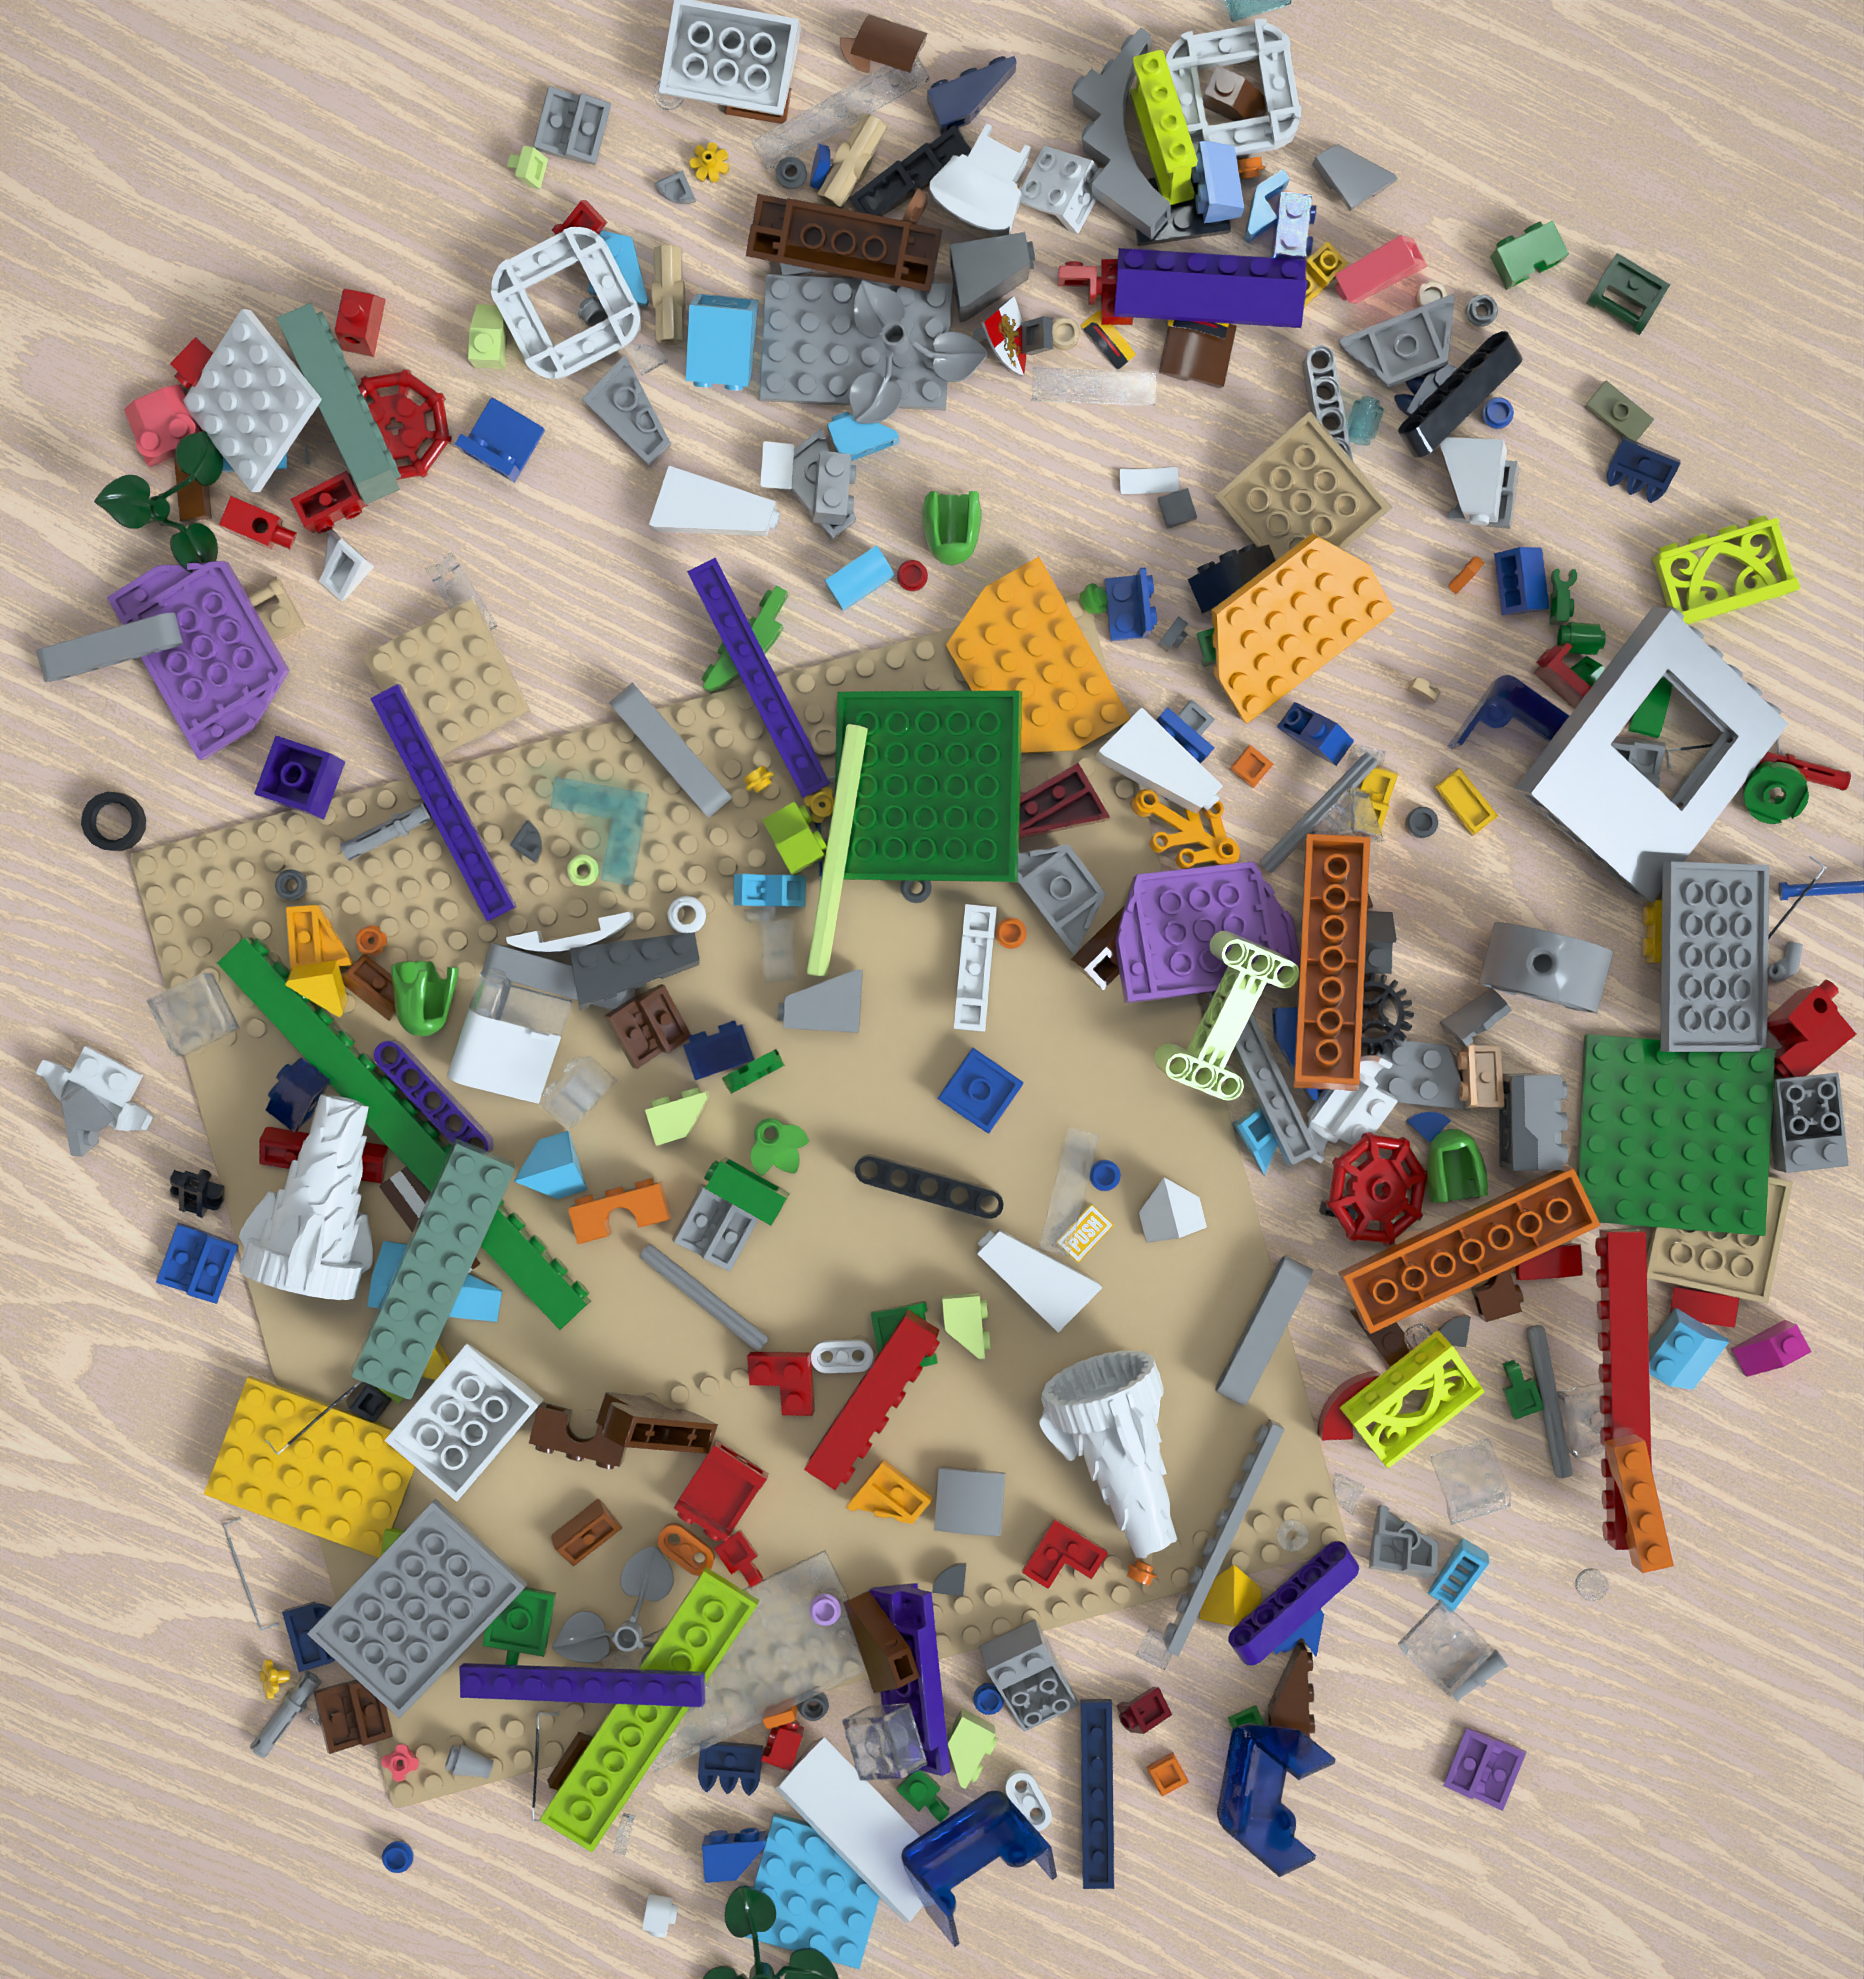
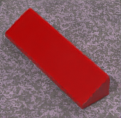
M266 1127L259 1139V1164L290 1169L292 1161H297L304 1140L306 1141L310 1133ZM365 1142L361 1157L363 1164L361 1181L383 1183L388 1146Z

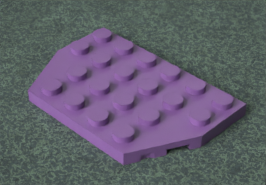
M229 562L187 563V570L181 565H159L107 597L122 625L160 614H176L183 645L143 656L141 659L198 760L207 759L255 729L290 670Z
M1254 861L1137 874L1133 877L1115 939L1124 1003L1216 992L1228 967L1210 951V941L1220 931H1229L1276 951L1295 963L1299 968L1300 955L1293 918L1279 904L1273 895L1275 894L1269 883L1264 881L1262 873ZM1233 944L1227 947L1225 954L1231 950ZM1256 955L1252 959L1251 964L1255 963V961L1258 958V955ZM1284 966L1279 968L1277 975L1281 973Z

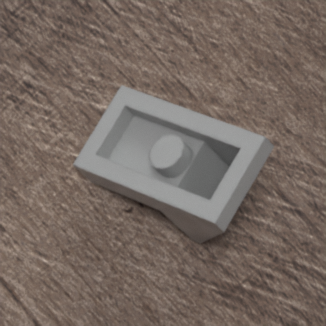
M78 1086L61 1099L70 1154L82 1157L99 1143V1131L111 1123L115 1117L85 1087Z

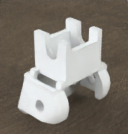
M986 123L969 156L967 157L962 154L958 157L953 155L950 161L930 181L929 196L936 204L966 223L977 228L989 230L995 236L1009 235L1021 199V191L1017 189V182L1028 164L1027 157L1031 147L1025 144L1021 153L1010 149L989 137L992 126Z

